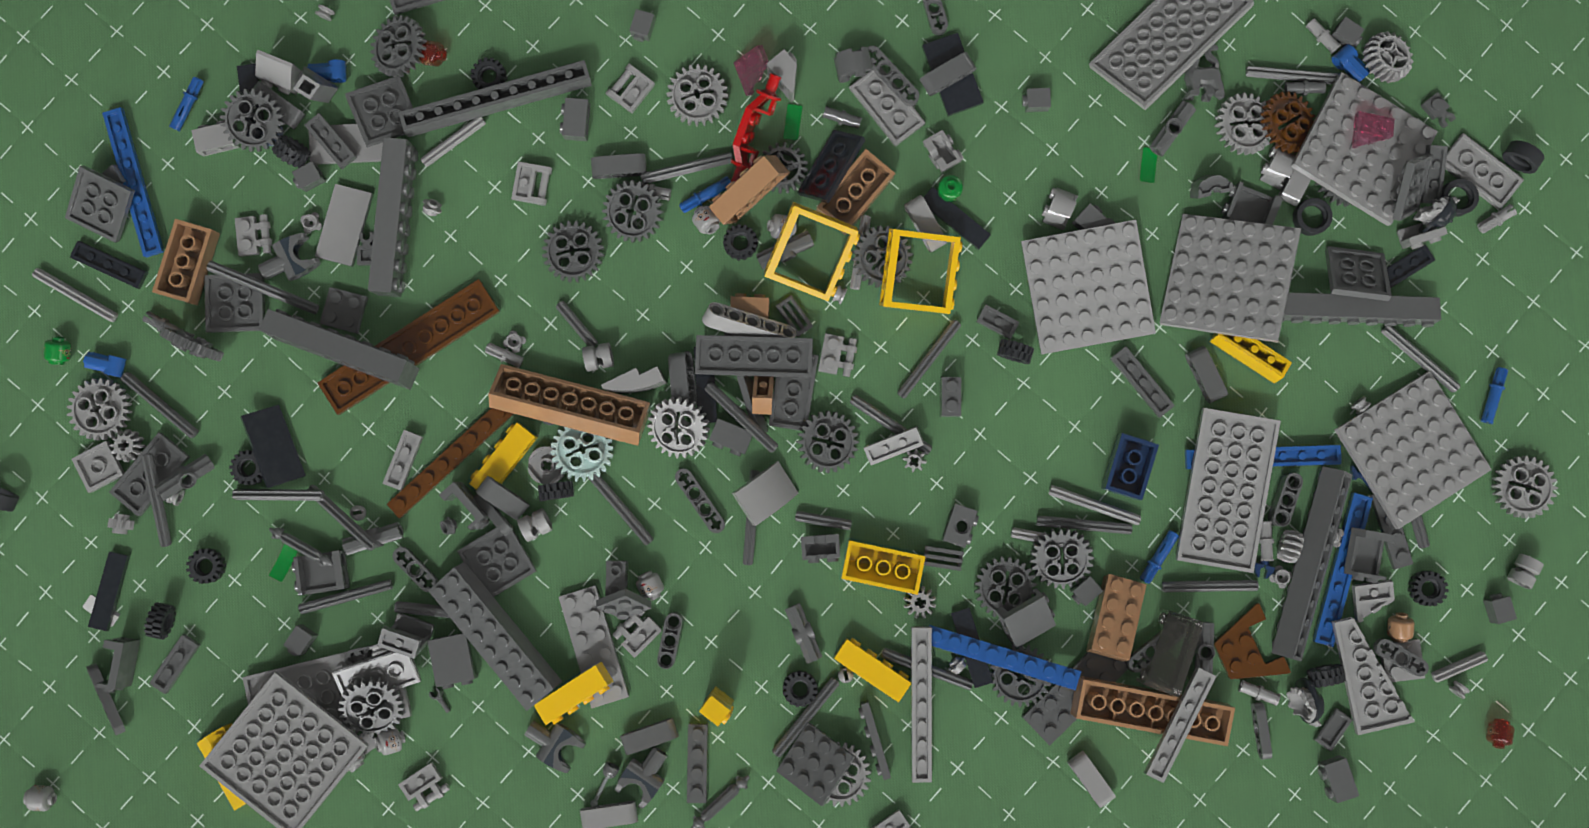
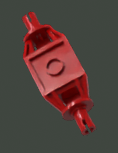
M770 73L765 89H756V92L760 95L745 108L733 141L735 158H731L730 162L736 166L731 182H736L741 178L739 176L740 173L747 168L750 169L754 165L753 161L758 157L759 151L748 146V144L752 143L755 137V132L753 131L755 125L760 123L762 117L760 113L769 116L773 115L777 102L781 101V97L777 96L776 90L782 77ZM771 99L769 108H764L765 104ZM748 153H751V157L748 163Z

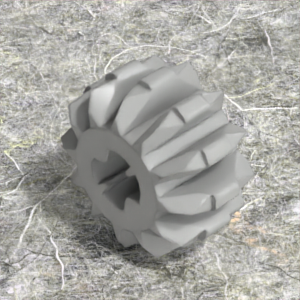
M126 429L124 432L118 431V437H111L115 441L109 445L114 447L111 453L117 454L116 459H123L124 462H130L131 459L136 460L138 458L137 455L142 453L140 449L146 447L144 444H141L144 438L138 437L139 433L137 431L132 432L130 429Z
M1285 530L1277 546V558L1287 563H1296L1303 548V534L1294 530Z
M921 586L918 595L908 593L911 597L903 598L905 601H909V603L903 605L904 608L911 607L907 613L911 615L915 611L914 618L916 619L919 617V612L922 618H926L925 611L930 615L933 613L928 609L929 606L936 607V604L930 603L936 597H928L932 593L930 589L924 594L925 586ZM920 597V599L925 601V603H922V607H919L917 604L915 605L916 598Z

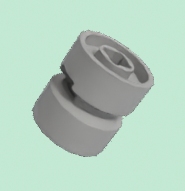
M609 342L598 344L597 348L593 345L582 347L583 360L587 372L598 370L599 366L602 368L614 367L613 354Z
M543 508L532 512L531 517L526 515L517 520L520 531L527 542L538 538L539 534L544 535L553 530L550 519Z
M1519 554L1514 563L1516 568L1511 569L1507 579L1521 587L1532 589L1537 580L1535 575L1540 574L1544 564L1530 556Z

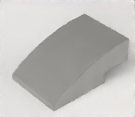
M658 367L642 374L635 368L601 386L609 392L637 393L658 388L667 384Z
M779 461L747 481L746 484L732 492L751 524L756 526L787 504L798 494V491Z

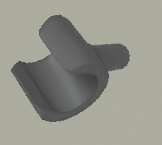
M435 688L438 691L437 697L434 696L433 692H429V697L437 700L446 713L451 711L443 699L442 689Z

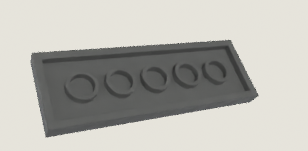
M696 335L695 374L811 378L813 339Z
M1087 652L1072 667V669L1081 671L1080 676L1111 682L1118 680L1128 670L1126 661H1119L1091 652ZM1056 684L1048 690V693L1043 695V699H1039L1037 704H1034L1022 715L1023 719L1049 746L1077 720L1070 714L1075 690Z

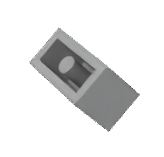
M225 120L216 122V125L198 126V129L191 130L198 154L204 157L240 148V145L234 146L235 139L228 141L230 133H223L227 127H223L220 124L224 123Z

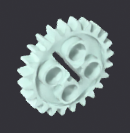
M564 427V432L558 430L560 437H553V440L557 443H551V447L555 450L550 452L551 455L555 456L552 458V463L558 462L555 466L556 470L562 468L561 475L567 472L568 479L575 476V482H577L579 477H582L583 482H585L588 476L591 481L594 474L600 477V470L606 472L604 465L610 466L611 462L608 459L613 458V454L609 453L613 451V446H608L612 443V439H606V437ZM589 435L593 438V441L587 443L583 440V437ZM570 441L573 442L575 446L571 449H568L564 446V444ZM579 448L585 450V454H582V452L579 451ZM597 453L600 457L597 460H592L589 455ZM574 459H579L581 461V464L579 466H573L571 464V461Z

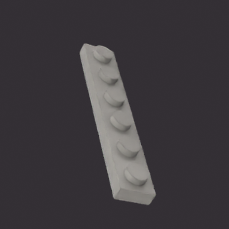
M1196 666L1144 771L1146 775L1164 783L1216 678L1215 675Z

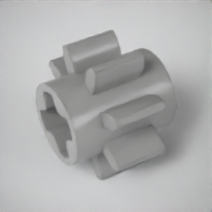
M918 448L915 449V452L907 451L909 457H903V460L907 461L905 468H912V472L916 468L922 471L921 463H927V460L923 459L925 452L920 454ZM912 456L919 458L918 464L916 462L911 463Z
M115 514L114 519L109 518L107 527L112 528V533L127 534L128 530H133L135 521L130 520V515Z

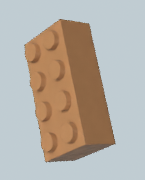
M865 149L847 171L829 204L820 202L816 211L854 226L894 179L895 172Z
M761 155L753 161L754 165L750 169L747 168L740 173L739 176L741 178L736 182L733 181L725 188L727 191L722 195L718 194L712 200L713 204L709 208L723 225L736 223L790 173L776 155Z
M175 219L152 292L198 306L205 284V275L208 274L206 268L209 261H212L220 233L209 228Z
M1112 574L1103 577L1101 585L1103 592L1099 594L1087 652L1123 662L1130 660L1147 584Z

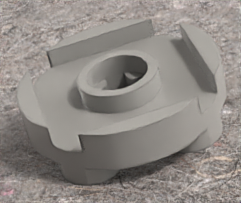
M540 447L530 455L528 472L534 481L541 484L557 483L563 478L564 475H561L562 468L557 470L555 468L558 462L552 463V458L555 456L551 455L550 451L555 450L554 448ZM544 461H551L552 464L550 470H544L542 468L544 467Z

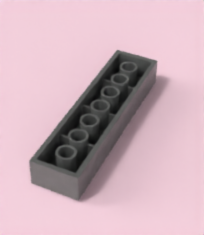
M383 138L368 291L378 296L401 297V293L405 290L403 274L407 270L405 255H408L409 246L406 243L407 236H410L411 231L408 224L409 217H412L411 199L414 198L412 184L413 180L416 179L414 165L415 161L418 160V151L407 139Z
M276 309V311L267 310L259 331L269 337L411 390L419 368L408 357L398 353L395 355L388 349L374 347L373 344L366 341L360 342L355 337L347 334L344 336L334 329H325L315 322L311 321L309 323L299 316H290L287 312Z
M465 562L454 567L428 590L526 711L562 682L560 677Z

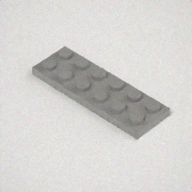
M596 585L559 596L581 674L602 662L614 681L608 685L610 687L609 690L601 695L599 692L593 695L595 699L590 701L591 708L629 697L603 610L596 608V600L600 599Z

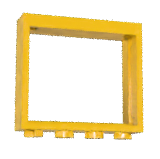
M793 202L764 270V276L829 301L830 297H834L837 286L835 285L837 280H841L844 275L845 269L843 267L845 262H849L851 259V248L859 240L858 228ZM799 214L850 234L825 291L775 272Z
M889 228L879 305L950 314L954 308L953 291L957 288L955 276L960 266L958 254L962 250L961 237ZM900 236L951 242L942 307L892 301Z

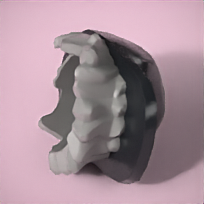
M1456 196L1441 197L1440 200L1432 199V206L1420 208L1414 216V220L1423 222L1418 229L1419 233L1422 234L1428 231L1432 226L1442 228L1452 223L1457 212L1456 203L1460 199H1457Z
M1300 678L1296 681L1295 687H1291V691L1286 693L1289 699L1288 707L1294 710L1293 715H1300L1302 720L1309 725L1315 727L1322 726L1319 719L1324 713V699L1316 691L1315 685L1310 679Z

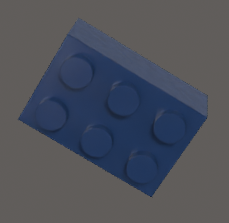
M1124 433L1117 434L1101 489L1134 500H1143L1159 444Z

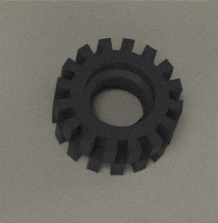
M485 57L484 61L479 59V63H475L473 65L475 68L471 69V79L478 90L507 81L506 70L494 58L490 57L489 60ZM486 70L496 72V78L491 83H486L482 79V75Z
M280 135L272 147L273 154H276L277 158H281V161L287 162L288 165L292 164L293 167L300 168L304 166L311 155V152L307 147H304L303 143L293 140L290 136L288 138L287 135Z
M737 224L735 227L732 226L730 230L728 229L726 235L724 234V249L732 259L735 258L738 261L740 259L747 260L748 257L751 258L753 253L756 252L758 247L757 237L753 229L748 228L747 225L741 226V224ZM735 237H746L748 240L747 247L742 250L736 249L733 245Z
M1001 339L997 355L1007 360L1030 364L1034 348L1017 341Z
M246 450L240 451V454H235V459L230 461L233 463L232 466L229 465V469H232L230 474L234 475L233 479L244 485H256V483L262 482L261 479L263 477L253 451ZM248 460L253 461L256 465V470L251 475H247L243 471V464Z
M565 481L538 485L539 501L574 497L573 482Z
M211 548L194 551L192 553L193 556L188 558L190 562H186V565H189V568L186 569L187 572H190L188 576L194 578L193 581L200 584L216 582L217 579L222 577L221 574L226 571L223 570V567H226V563L223 564L225 558L221 557L222 554L220 552H216L217 550ZM205 558L209 559L213 564L212 570L207 574L200 570V563Z
M1421 571L1415 573L1416 576L1411 577L1413 581H1409L1408 585H1411V588H1408V591L1412 593L1409 595L1411 598H1414V602L1424 606H1437V603L1441 604L1444 602L1442 599L1447 598L1445 592H1449V589H1445V586H1448V583L1444 582L1446 579L1441 577V574ZM1426 581L1432 582L1435 587L1434 593L1430 596H1426L1422 592V585Z
M159 602L154 603L145 620L147 621L144 625L146 627L144 630L146 636L161 640L168 637V633L170 634L171 628L174 626V616L176 615V609L173 605Z
M1342 664L1322 665L1307 670L1308 679L1317 688L1334 686L1346 681Z
M806 671L792 672L784 680L783 695L792 706L805 707L808 704L810 705L816 698L818 691L816 680ZM798 681L804 682L808 687L807 693L803 696H797L793 693L792 687Z

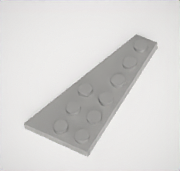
M1348 617L1332 621L1339 659L1345 673L1346 681L1344 682L1355 733L1361 735L1415 722L1396 693V689L1383 667L1377 661L1373 650L1367 644L1354 618Z

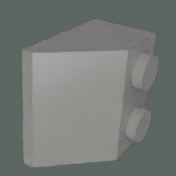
M784 49L767 63V75L770 76V73L782 77L778 88L792 103L795 99L797 59L791 52L787 53Z
M257 50L255 76L261 80V83L269 88L275 86L278 88V91L286 95L290 93L297 95L298 92L293 90V85L301 70L290 62Z

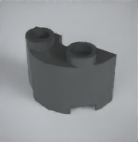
M861 47V49L852 51L850 48L837 53L834 58L839 83L850 81L854 74L855 77L866 75L867 71L872 70L868 47Z
M1205 175L1191 184L1190 198L1199 199L1211 196L1212 191L1214 193H1226L1235 191L1232 182H1229L1221 175Z
M839 534L801 537L802 560H808V563H820V559L827 558V562L839 561Z

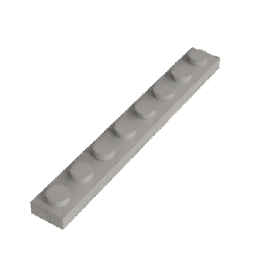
M931 626L911 627L912 783L932 782Z

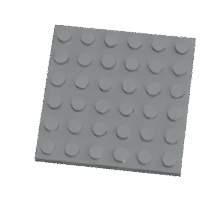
M1341 72L1328 93L1291 167L1389 226L1394 221L1392 207L1399 196L1397 188L1402 183L1404 177L1402 175L1403 166L1407 162L1425 154L1426 145L1432 144L1438 131Z
M1183 214L1159 322L1160 325L1278 343L1301 228Z
M1136 220L1021 241L1041 354L1156 334Z
M1430 371L1334 429L1395 529H1400L1492 470Z
M275 672L199 767L276 828H303L369 744L279 672Z

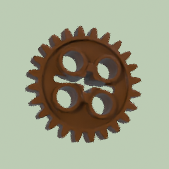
M1289 91L1275 94L1266 101V105L1262 106L1264 112L1260 113L1264 119L1260 122L1265 124L1262 130H1267L1265 137L1270 136V144L1275 142V148L1281 147V152L1287 150L1288 153L1293 151L1297 153L1314 122L1312 118L1316 115L1310 113L1313 108L1306 107L1308 101L1303 103L1302 96L1297 98L1296 93L1291 95ZM1299 115V119L1291 122L1290 124L1286 125L1284 128L1280 130L1278 129L1280 125L1286 123L1295 116Z

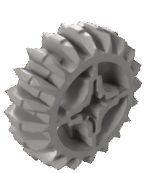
M1381 32L1371 37L1365 44V50L1362 52L1365 56L1362 61L1367 63L1365 68H1369V74L1373 73L1374 78H1380L1381 82H1396L1404 78L1412 69L1411 65L1414 62L1411 59L1413 54L1409 52L1411 47L1406 46V41H1402L1401 36L1396 37L1395 32Z

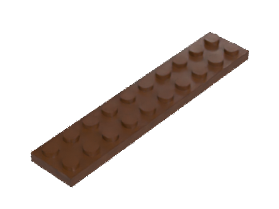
M478 279L374 347H383L395 355L397 353L404 355L409 360L414 361V365L417 366L500 313V310L482 282ZM342 366L317 382L337 415H341L390 383L347 366Z

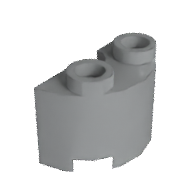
M943 130L923 141L924 147L930 153L928 155L937 170L940 169L941 173L963 160L962 153L959 149H953L951 146L954 144L949 134L946 135Z
M1273 146L1268 155L1271 157L1269 164L1265 163L1261 168L1260 173H1262V176L1259 180L1280 190L1284 186L1286 178H1290L1294 170L1291 164L1296 155L1287 151L1281 152V147L1276 149Z
M1053 187L1049 198L1052 199L1049 206L1045 205L1042 216H1044L1042 222L1064 230L1068 219L1073 213L1078 195L1058 187Z

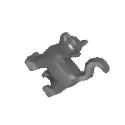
M1217 45L1211 46L1204 53L1206 60L1212 64V67H1199L1198 59L1185 72L1184 81L1188 92L1184 96V100L1193 101L1194 96L1199 95L1200 88L1204 89V95L1201 96L1202 102H1210L1212 96H1215L1218 100L1225 97L1219 61L1211 53L1218 50Z

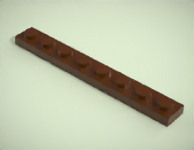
M491 408L386 505L398 518H402L514 414Z

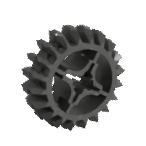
M783 142V147H779V143H775V149L769 145L768 149L770 152L762 151L764 156L777 155L783 165L787 166L786 168L789 172L794 171V168H798L797 174L788 181L786 176L771 192L778 188L779 194L782 193V189L789 193V187L795 191V183L801 186L802 182L800 179L804 180L806 176L803 173L808 172V168L803 167L808 164L806 160H802L805 158L804 153L798 155L800 152L799 148L793 151V144L786 148V142ZM782 154L791 156L796 162L786 161Z

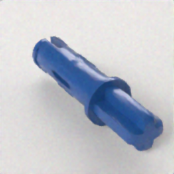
M197 77L192 78L186 92H183L185 95L169 127L179 132L181 131L195 100H198L197 96L204 84L203 80Z
M726 176L699 193H693L694 196L679 204L680 209L683 213H686L698 205L702 206V203L725 191L726 186L731 181Z
M1496 368L1493 382L1489 384L1490 392L1480 420L1481 422L1494 423L1501 394L1505 390L1504 384L1508 374V369Z
M1171 530L1168 531L1151 560L1147 561L1149 564L1140 576L1143 582L1150 584L1157 571L1162 569L1161 565L1170 553L1179 535Z

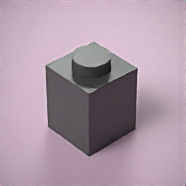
M638 9L635 10L629 30L633 39L644 42V40L650 41L656 21L654 14Z
M1345 17L1338 23L1331 36L1342 47L1346 44L1356 47L1363 37L1360 35L1365 29Z
M1050 88L1027 89L1025 94L1022 95V107L1025 106V112L1049 111L1051 107Z
M313 161L292 171L295 177L293 178L294 184L298 189L300 188L305 192L326 182L319 166Z
M1085 576V580L1082 579L1079 585L1076 584L1070 589L1073 594L1071 598L1077 605L1081 603L1083 606H1087L1103 592L1091 576Z
M1496 593L1490 595V599L1483 600L1490 623L1501 624L1517 619L1510 596Z
M303 624L297 625L283 645L288 648L287 651L290 654L301 656L306 654L318 634Z

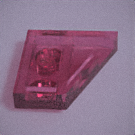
M757 45L734 62L746 96L754 94L753 88L757 82H760L762 74L767 68L769 61L763 45Z
M1361 111L1355 113L1352 148L1356 149L1363 145H1370L1392 138L1394 135L1395 119Z

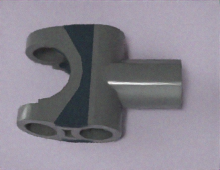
M298 233L286 237L272 245L277 256L258 265L262 276L266 280L285 272L289 281L296 280L320 266L319 258L301 260L299 258L300 247L309 239L307 233Z
M533 720L524 734L541 746L536 754L540 761L564 773H568L571 767L565 763L561 756L562 747L572 745L583 749L586 745V742L577 733L559 722L550 731Z
M653 746L643 763L633 758L622 773L615 791L619 793L622 788L630 783L639 785L643 791V796L638 806L643 809L665 781L657 772L668 755L661 749Z

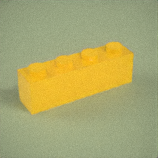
M1214 333L1209 341L1272 383L1281 380L1292 364L1291 361L1257 339Z
M512 424L507 429V436L504 440L500 439L494 446L496 450L493 454L485 457L482 462L484 464L480 470L477 469L471 475L470 479L472 480L469 484L477 490L487 476L502 484L538 437L522 424Z
M846 638L834 655V659L899 703L911 685V681L908 680L910 676L901 670L899 673L893 670L894 665L885 659L883 662L877 659V654L869 648L867 651L860 647L861 643L856 639L851 638L849 640Z
M600 662L536 703L534 707L545 725L551 722L556 724L564 719L562 715L566 712L570 715L578 710L579 707L577 705L583 702L586 705L595 699L593 695L597 692L601 695L609 690L610 687L608 685L614 681L604 664Z
M715 686L703 702L699 712L716 726H719L720 723L725 724L731 717L734 700Z

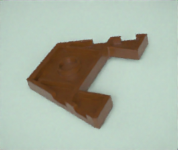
M1259 603L1251 606L1249 611L1243 614L1233 626H1230L1214 641V648L1229 679L1291 673L1284 656L1264 663L1250 633V626L1266 620Z

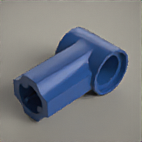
M1349 44L1343 46L1331 58L1332 63L1338 69L1344 70L1357 82L1363 80L1370 72L1368 68H1365L1366 65L1358 58L1355 48Z
M330 60L328 63L308 64L307 66L308 69L330 82L344 83L347 81L346 61Z
M88 352L84 356L83 363L85 368L102 371L104 374L121 378L127 359Z

